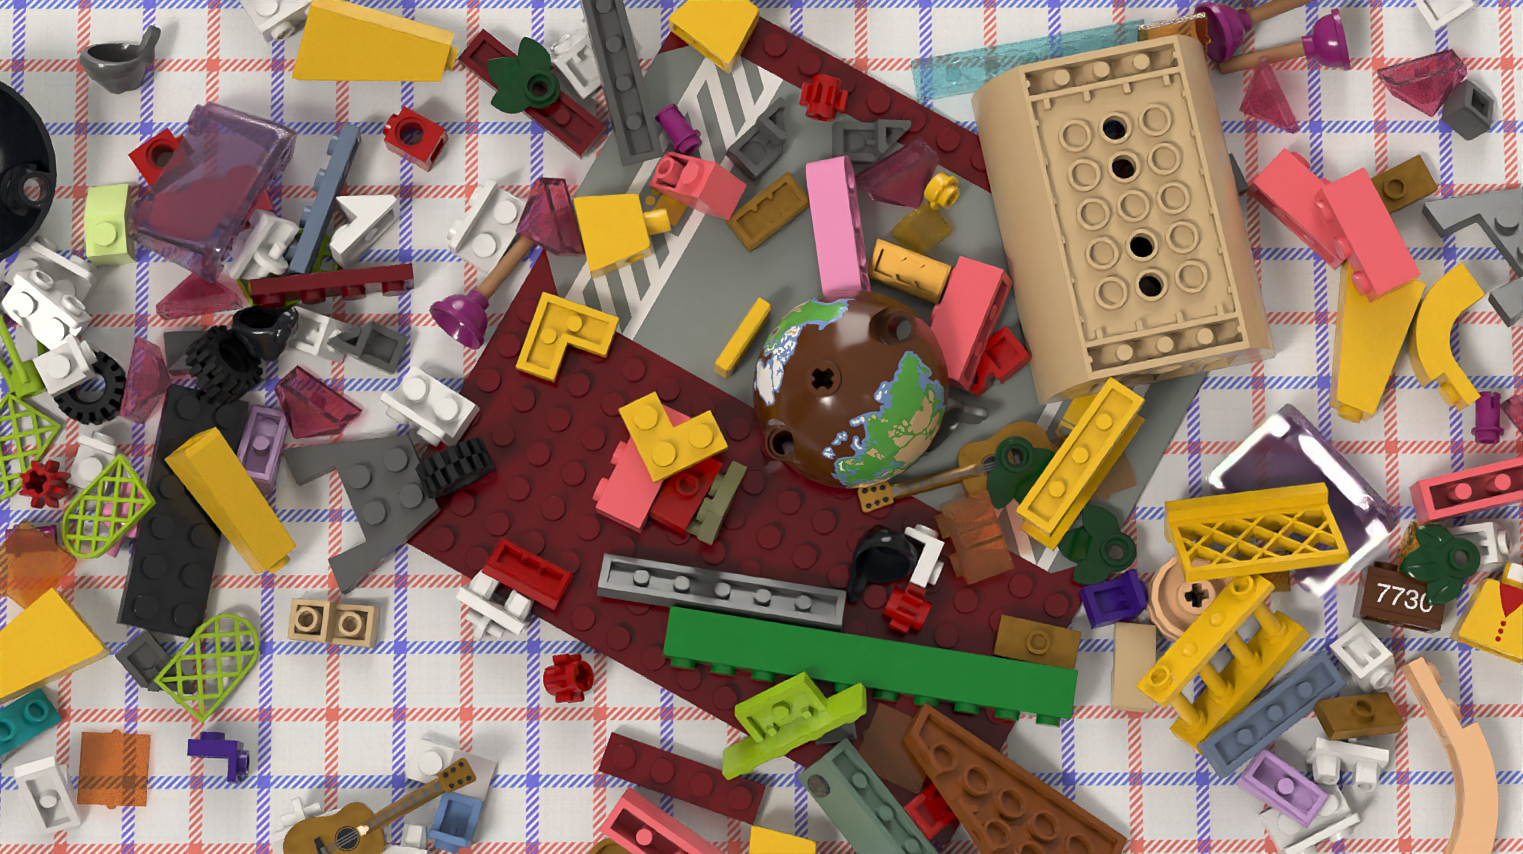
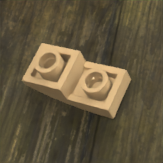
M292 598L287 639L375 648L380 608Z
M1115 623L1113 629V668L1111 671V710L1152 713L1154 701L1138 691L1135 685L1156 664V625Z

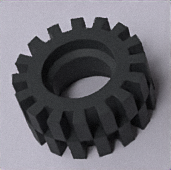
M226 325L212 326L190 344L185 354L189 356L185 359L186 365L193 367L188 371L191 378L197 377L199 381L195 384L200 389L203 386L206 387V395L210 398L216 394L218 402L223 403L226 400L227 404L239 400L260 383L262 379L260 376L263 374V368L258 367L262 363L261 359L252 358L242 342L236 338L232 329L227 330Z
M100 350L99 352L94 351L98 361L93 363L92 366L95 372L104 378L105 391L103 395L96 401L84 402L78 398L75 390L76 387L53 398L63 413L84 425H89V423L101 425L105 419L108 421L115 418L113 414L117 410L121 413L124 409L123 401H128L129 393L126 391L127 387H130L129 380L125 377L124 369L112 357Z
M478 437L476 439L471 438L466 442L464 440L455 446L447 447L442 452L439 451L433 454V457H428L422 463H419L415 470L428 498L436 499L444 497L451 492H457L463 487L466 488L473 482L483 479L482 477L488 476L495 470V465L483 439Z

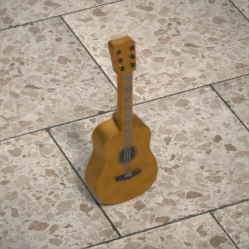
M1028 421L1010 423L987 440L970 442L962 446L957 454L956 468L890 485L889 482H884L867 488H859L857 494L862 512L867 514L893 504L896 499L961 483L969 499L973 501L986 500L989 498L986 488L987 477L996 466L995 451L1001 441L1008 437L1019 436L1027 439L1034 448H1044L1053 451L1052 445L1044 430L1035 423ZM1011 449L1008 453V460L1010 463L1017 465L1021 462L1022 455L1018 450Z
M460 758L438 773L436 779L375 814L366 804L353 802L344 806L333 815L312 817L296 823L285 835L283 852L284 854H382L387 847L384 827L445 792L449 794L475 782L477 777L467 759Z

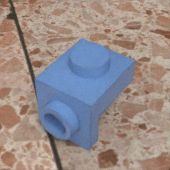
M454 792L449 794L443 793L432 829H429L427 837L436 839L434 848L458 854L460 847L470 849L484 801Z

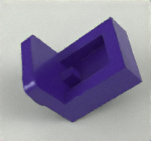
M1135 569L1127 570L1121 578L1084 586L1079 591L1091 629L1136 619L1147 607L1148 602L1146 585L1142 580H1139Z
M200 732V739H188L187 756L193 758L228 759L227 782L241 784L242 775H248L250 754L249 750H243V742L225 740V733Z

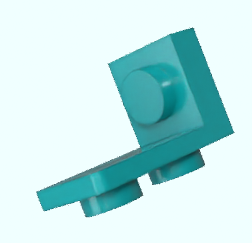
M37 688L0 709V764L8 753L60 723L61 716L42 689Z

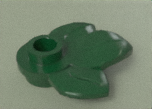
M523 37L518 49V58L501 57L487 61L490 78L496 87L499 88L491 100V105L499 111L507 114H517L529 107L545 109L557 101L560 95V84L557 77L550 72V54L534 39ZM538 84H544L548 87L546 94L542 96L535 95L533 89Z
M1019 436L1008 437L1001 441L995 451L996 466L988 475L986 483L987 494L993 507L999 510L1008 505L1013 498L1018 504H1021L1053 459L1055 453L1049 449L1034 448L1027 439ZM1011 449L1018 450L1022 455V460L1017 465L1010 463L1008 460V453Z
M1096 505L1085 506L1082 510L1083 528L1068 531L1057 546L1065 558L1077 563L1073 573V581L1082 585L1102 583L1111 572H1121L1128 569L1133 564L1137 553L1133 539L1129 535L1120 532L1115 515ZM1116 545L1123 550V556L1120 559H1113L1109 556L1108 549L1111 546Z
M1426 524L1415 528V536L1420 547L1407 554L1401 562L1399 570L1412 579L1428 582L1425 594L1427 605L1438 606L1454 600L1462 591L1464 579L1472 576L1479 568V550L1467 539L1454 538L1441 525ZM1456 551H1461L1466 555L1467 562L1465 565H1458L1454 561V553Z

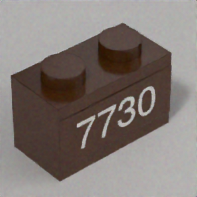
M1375 561L1373 566H1367L1361 570L1353 618L1429 634L1441 630L1445 604L1438 606L1427 605L1425 594L1428 582H1421L1401 572H1397L1398 566L1387 562Z

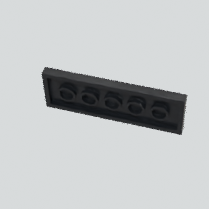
M176 384L167 385L146 487L155 499L156 504L137 524L117 624L189 639L196 628L203 623L222 532L164 459L195 434L214 427L220 431L230 448L237 455L249 402L237 400L227 404L225 400L221 403L216 400V394L210 398L206 395L205 391Z

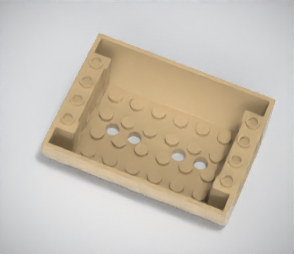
M1176 34L1019 65L994 77L973 94L971 103L1009 273L1013 281L1012 286L1027 352L1032 357L1030 367L1039 406L1098 394L1109 377L1129 388L1275 358L1276 352L1204 47L1199 40ZM1110 120L1119 121L1125 128V136L1117 140L1110 139L1105 135L1103 125ZM1118 159L1130 161L1134 167V175L1126 179L1117 177L1112 170V163ZM1136 237L1146 238L1152 245V253L1147 257H1138L1131 251L1130 242ZM1146 276L1156 278L1161 284V293L1155 297L1144 295L1139 288V281Z

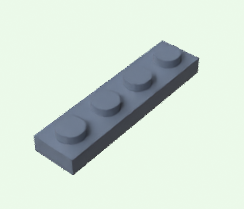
M344 122L340 134L334 132L327 149V155H330L331 159L327 169L320 168L316 176L313 191L318 193L313 206L306 205L299 223V227L303 228L299 243L293 241L287 252L285 260L290 265V275L310 274L337 205L335 198L341 194L361 141L360 127Z
M1324 650L1318 651L1197 743L1218 777L1225 778L1313 711L1317 700L1328 699L1344 687L1346 682Z

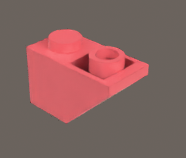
M670 151L665 152L649 183V186L654 190L701 213L726 220L730 219L747 186L716 162Z

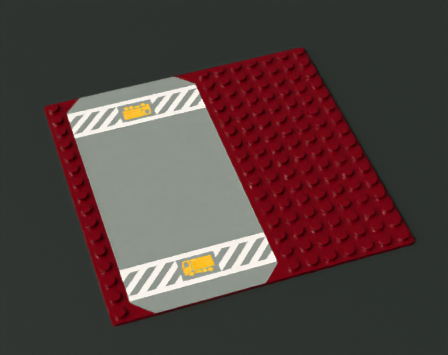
M760 16L754 31L729 74L670 31L643 78L663 156L666 151L681 154V152L674 151L673 141L655 120L658 112L666 106L675 103L693 130L698 129L701 132V146L687 156L716 162L747 185L733 213L787 171L809 197L806 165L807 163L832 158V124L835 121L823 122L807 117L805 115L807 107L800 106L799 99L803 82L812 84L814 75H828L842 81L841 90L849 91L845 114L836 113L835 121L875 123L878 119L911 120V127L873 164H852L867 266L877 239L882 238L956 267L959 257L962 256L1003 269L1010 277L978 135ZM781 97L785 100L783 112L786 141L783 145V153L753 182L725 154L727 149L755 124L757 117ZM612 130L573 198L638 194L643 213L666 208L671 231L648 236L652 253L649 257L592 279L574 200L572 199L459 392L461 396L477 405L480 410L457 444L464 440L466 442L471 438L481 437L493 460L495 470L488 476L482 477L483 479L471 483L466 488L463 487L457 492H451L444 497H438L437 501L441 511L406 543L471 580L484 568L501 537L574 574L555 610L534 600L530 613L749 737L751 735L735 717V705L790 678L776 676V682L770 683L751 679L752 672L736 670L735 676H725L711 673L710 665L695 663L694 670L671 667V659L663 658L670 607L597 596L604 553L846 591L849 579L848 566L852 563L853 552L858 539L866 530L875 525H882L904 534L906 527L915 529L916 524H919L939 533L937 539L944 542L937 559L944 563L935 585L927 582L924 588L927 591L923 599L933 604L921 630L918 631L910 627L907 634L904 635L889 628L888 626L892 618L883 614L895 586L906 590L913 574L912 572L904 579L895 582H866L862 595L857 602L848 601L846 591L840 633L992 656L1001 615L1067 628L1082 602L1079 591L1088 585H1082L1073 581V573L1077 563L1065 558L1058 547L1053 552L1020 530L1025 520L1016 514L1020 504L1014 498L1008 505L997 510L993 507L989 498L983 501L969 499L961 483L896 499L893 504L865 514L862 512L857 494L859 488H835L811 481L793 470L785 462L778 461L768 454L765 447V437L758 424L753 405L752 386L754 371L761 348L779 321L796 306L823 294L811 208L806 209L758 248L749 253L727 226L725 219L701 213L649 186L656 167L663 157L623 167L614 131ZM941 172H944L949 177L954 176L959 180L958 189H960V195L956 202L948 209L940 207L937 210L931 209V203L924 198V191L929 182ZM1138 237L1130 242V249L1136 256L1147 257L1152 253V245L1148 239ZM1146 276L1139 281V288L1144 295L1155 297L1161 293V284L1156 278ZM869 278L871 292L892 297L915 311L931 328L930 317L936 305L935 303ZM1012 286L992 336L1006 326L1027 351ZM543 292L619 317L620 321L606 358L568 345L555 382L516 369L517 361ZM760 297L771 304V316L731 376L725 379L714 372L715 362ZM904 320L898 325L896 333L899 340L905 339L910 334V321ZM1030 362L1003 384L994 376L990 380L987 391L979 397H975L970 390L967 392L949 386L948 397L955 398L969 406L974 405L987 408L989 411L988 418L981 421L980 424L960 423L936 450L925 457H921L905 472L887 482L890 485L956 468L957 454L962 446L970 442L987 440L1001 428L1017 421L1033 422L1040 426L1048 436L1053 451L1056 454L1098 394L1039 406ZM1207 372L1128 388L1145 399L1144 405L1137 413L1145 419V422L1087 503V505L1102 507L1115 515L1120 531ZM826 374L824 380L827 384L824 387L829 389L832 387L834 382L830 378L834 375ZM975 375L971 387L978 382L977 375ZM656 392L661 404L690 418L697 417L709 410L711 411L728 445L727 450L711 457L723 464L720 473L726 475L732 461L747 467L737 495L712 545L697 539L696 535L687 531L683 535L650 516L640 534L597 513L595 507L598 502L593 500L596 488L603 477L608 480L610 479L616 465L610 463L620 441L627 444L631 436L619 413V408ZM789 434L783 440L782 448L785 454L791 453L794 449L792 434ZM440 442L437 447L429 443L420 458L421 463L426 458L433 457V454L446 450L449 446L443 442ZM706 495L707 498L713 500V496ZM700 508L698 509L697 513L695 514V516H694L695 518L697 517V514H698ZM1082 512L1068 531L1083 528ZM911 543L917 550V559L919 560L924 548ZM500 582L495 593L508 600L513 589ZM817 682V687L826 698L837 694L832 692L833 685ZM866 690L867 712L854 721L857 740L850 741V743L903 808L933 783L903 740L921 706L914 705L913 697L898 695L897 702L883 701L873 698L874 691ZM939 702L938 708H934L998 752L1001 750L1016 722L995 718V710L979 708V715L966 714L954 711L955 704ZM815 740L808 741L790 750L784 756L807 768L820 755L837 743L815 747ZM956 817L931 839L942 845L949 843L960 824L958 818Z

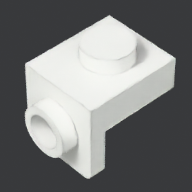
M916 524L915 529L906 527L904 535L908 541L924 548L909 582L923 589L926 587L927 582L935 585L944 565L943 562L937 560L944 542L937 539L939 533L919 524Z

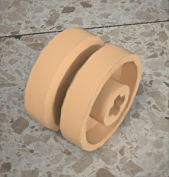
M1174 556L1154 572L1146 587L1148 602L1145 610L1151 625H1156V631L1160 636L1175 643L1234 577L1186 583L1177 557ZM1197 557L1191 562L1192 567L1210 565L1212 562ZM1193 593L1197 597V605L1195 607H1192V601H1186V594Z

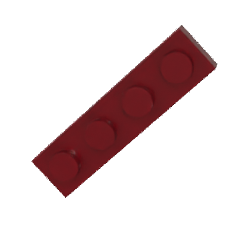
M482 29L458 57V61L497 92L499 88L496 87L490 78L487 61L501 57L518 58V56L486 30ZM538 84L534 87L533 93L542 96L546 94L548 87L544 84ZM561 90L557 101L552 106L545 109L529 107L522 111L524 115L581 160L606 131V125Z
M412 263L250 279L253 305L261 304V308L274 309L285 306V301L301 300L302 304L314 305L325 302L326 297L342 296V299L346 301L366 298V293L382 292V295L387 297L400 296L407 293L406 289H414Z
M611 732L598 769L599 772L752 826L766 788L765 785L739 776L727 780L723 776L722 770Z

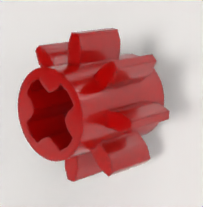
M814 75L812 84L803 82L799 105L807 107L805 113L807 117L817 121L833 122L835 121L836 113L845 114L849 91L841 90L842 81L838 78L828 75Z
M49 459L44 465L43 462L32 460V468L26 473H20L19 475L22 479L23 487L19 495L33 497L31 500V507L42 509L45 503L48 507L59 508L58 500L62 499L65 495H71V492L68 490V483H66V480L71 477V473L58 472L60 462Z
M909 582L906 590L895 586L883 612L884 615L892 618L888 627L904 635L907 634L910 627L920 631L933 604L923 599L927 590Z
M580 653L552 656L554 665L545 668L543 674V684L546 691L550 695L555 696L556 703L584 701L583 692L592 689L594 682V673L589 663L581 661L582 655Z

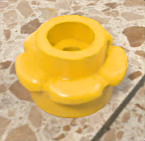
M941 172L929 182L924 191V198L931 203V209L937 210L940 207L948 209L956 202L960 195V189H958L959 180L954 176L949 177L944 172Z

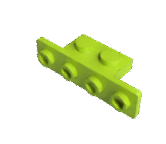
M804 671L735 705V717L751 736L723 750V776L730 780L741 774H747L754 770L755 767L776 757H782L790 750L808 741L817 740L825 733L845 723L856 721L867 712L866 688L862 683H857L826 698Z

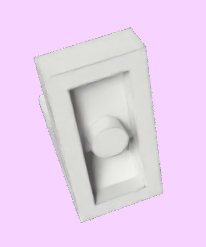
M392 194L338 196L335 198L340 214L351 224L341 226L334 233L329 246L333 259L345 270L401 216L398 200Z
M417 738L405 778L427 784L436 779L438 773L460 758H465L477 779L475 782L453 792L485 802L497 762Z
M55 756L14 767L15 780L41 836L81 825V817L69 770L65 764L59 765Z

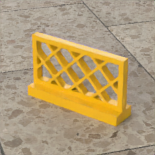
M1325 482L1165 501L1164 535L1167 543H1172L1186 583L1349 563V551L1329 507V492ZM1295 532L1308 538L1303 543H1300L1288 537ZM1232 535H1240V536H1239L1238 538H1235V537H1233ZM1252 537L1268 543L1263 548L1247 542ZM1212 542H1215L1227 548L1222 553H1219L1207 547ZM1320 542L1333 547L1334 550L1320 551L1313 547ZM1280 547L1293 553L1280 556L1273 552ZM1237 552L1252 557V559L1239 561L1232 557ZM1197 557L1212 562L1210 565L1192 567L1191 562Z

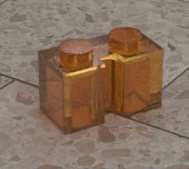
M985 488L939 504L942 514L935 516L942 538L951 537L955 552L948 555L956 578L964 575L969 585L1015 568L989 493Z

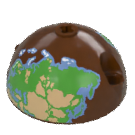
M861 290L833 291L815 296L796 306L785 315L770 332L761 348L755 366L752 386L753 405L758 424L765 437V447L768 454L778 461L785 462L793 470L811 481L829 487L844 489L867 488L887 482L902 474L916 463L931 446L941 427L947 408L949 392L948 370L943 351L934 333L925 321L911 308L892 297ZM904 320H909L911 332L908 337L899 340L896 333L897 327ZM828 373L834 375L830 378L834 382L830 389L824 387L827 384L824 377ZM792 434L794 449L791 453L785 454L782 448L783 440L786 436Z

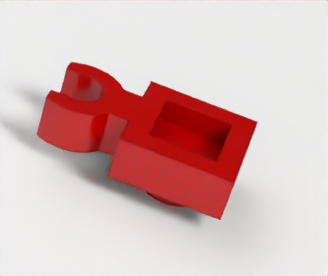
M1006 326L989 338L976 370L978 382L969 389L975 397H979L987 391L990 380L994 376L1003 384L1031 361L1032 357Z

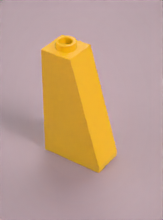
M312 0L292 78L314 81L441 82L444 69L453 70L458 47L451 46L454 35L452 31L344 0Z
M1345 259L1340 272L1329 407L1338 410L1337 415L1342 419L1353 423H1360L1361 420L1367 422L1376 412L1426 283L1415 280L1370 303L1366 295L1361 296L1356 290L1351 278V274L1354 272L1347 259Z
M216 427L195 434L164 459L255 574L267 571L274 574L291 560L287 554L297 547Z
M53 587L0 630V705L106 658L112 653L66 597Z

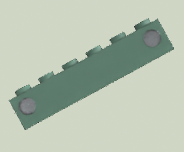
M844 738L824 752L796 776L858 854H939L847 738Z

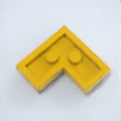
M543 292L517 361L516 369L555 382L568 345L606 358L620 321L619 317Z
M656 392L618 409L654 484L728 449V445L710 410L673 428Z

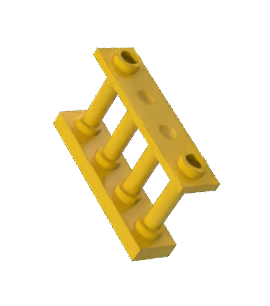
M1109 377L1017 508L1016 514L1025 520L1020 527L1021 531L1054 552L1145 422V419L1137 414L1145 403L1144 398L1112 377Z
M1259 574L1234 577L1135 685L1138 691L1165 709L1169 704L1174 708L1180 717L1169 728L1176 738L1201 756L1203 753L1197 743L1246 707L1310 637L1303 626L1277 610L1274 614L1271 612L1264 600L1276 587ZM1253 614L1262 627L1246 644L1236 630ZM1226 644L1235 657L1218 674L1209 660ZM1198 674L1207 687L1191 704L1181 691Z

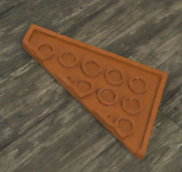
M924 703L918 709L903 740L982 854H1121L1127 841L1125 836L927 703Z

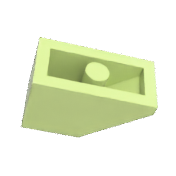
M129 184L89 187L84 213L86 255L96 267L136 263Z

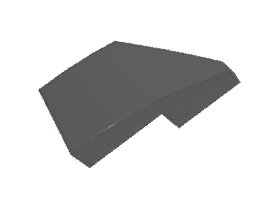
M781 97L757 117L755 124L733 143L725 154L753 182L783 153V145L786 141L783 112L785 100Z
M878 119L875 123L835 121L832 124V158L847 155L852 164H873L911 127V120Z
M371 321L329 338L327 345L392 375L395 372L409 337Z
M145 629L116 652L115 657L141 688H147L148 691L154 692L164 691L152 680L172 658L151 632ZM176 663L171 666L163 677L176 676ZM190 680L182 681L184 694H193L197 691ZM177 681L162 682L171 691L177 692Z

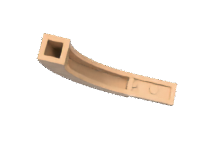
M1421 656L1404 664L1400 669L1447 753L1452 769L1456 799L1455 817L1452 832L1443 854H1491L1498 825L1499 799L1494 762L1487 741L1477 721L1466 724L1463 727L1460 725L1459 720L1462 719L1460 710L1456 703L1450 697L1446 699L1438 684L1442 680L1436 667L1430 661L1426 663Z

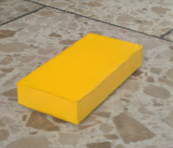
M760 297L757 299L716 360L714 372L725 379L731 376L771 316V304Z

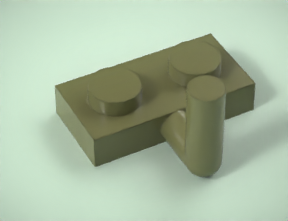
M732 461L726 475L718 472L708 494L714 497L713 500L705 497L697 517L693 518L686 530L687 532L696 535L697 539L712 545L737 495L747 470L746 466Z

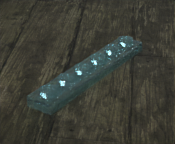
M1144 19L912 60L910 66L917 101L923 102L974 93L994 77L1019 65L1145 41L1148 38Z

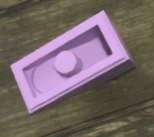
M252 404L236 456L261 494L272 495L291 419V412Z
M1263 748L1253 756L1235 782L1236 785L1305 828L1309 827L1330 796L1329 793L1267 748Z

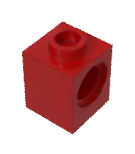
M403 106L399 115L395 113L391 115L383 129V135H385L384 142L388 150L427 172L430 171L449 139L446 129ZM410 130H419L423 133L422 140L415 145L405 144L403 137Z
M166 128L128 154L156 195H159L197 169L190 160V157L196 154L183 134L175 138L169 128ZM162 153H175V158L171 165L167 167L157 166V159Z

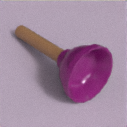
M1273 0L1247 11L1244 9L1235 10L1227 4H1213L1210 1L1198 4L1194 11L1195 31L1208 57L1216 63H1224L1229 61L1233 53L1242 45L1245 32L1250 31L1252 25L1315 0Z
M1338 8L1331 9V14L1317 20L1312 27L1311 34L1301 36L1302 41L1232 56L1229 61L1218 63L1219 72L1224 75L1303 56L1306 57V60L1317 58L1320 64L1328 68H1343V71L1351 70L1346 38Z
M526 230L476 290H470L467 295L454 294L444 298L441 302H434L430 306L429 312L438 326L462 345L474 350L480 349L484 344L483 336L488 325L485 312L489 306L488 300L536 244L538 238L535 233Z

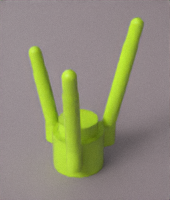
M0 315V335L13 363L10 372L0 356V373L5 379L10 393H15L17 400H24L47 391L33 360L21 361L9 330L5 325L3 317ZM36 339L38 356L46 353L47 350L46 346Z

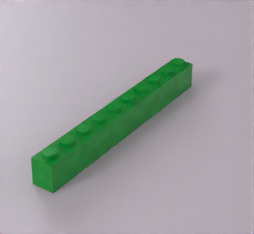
M674 606L670 607L663 650V658L671 659L670 666L680 669L694 670L695 663L710 665L711 673L735 676L736 670L752 672L751 679L770 683L776 682V676L792 678L805 671L816 686L817 682L833 685L832 692L839 693L857 683H862L866 690L874 691L873 698L878 700L897 702L898 695L913 697L914 705L917 706L927 703L933 708H938L939 702L955 704L954 711L979 715V708L996 711L995 718L1019 721L1021 714L1036 717L1035 724L1058 728L1061 721L1068 722L1072 718L1078 670Z

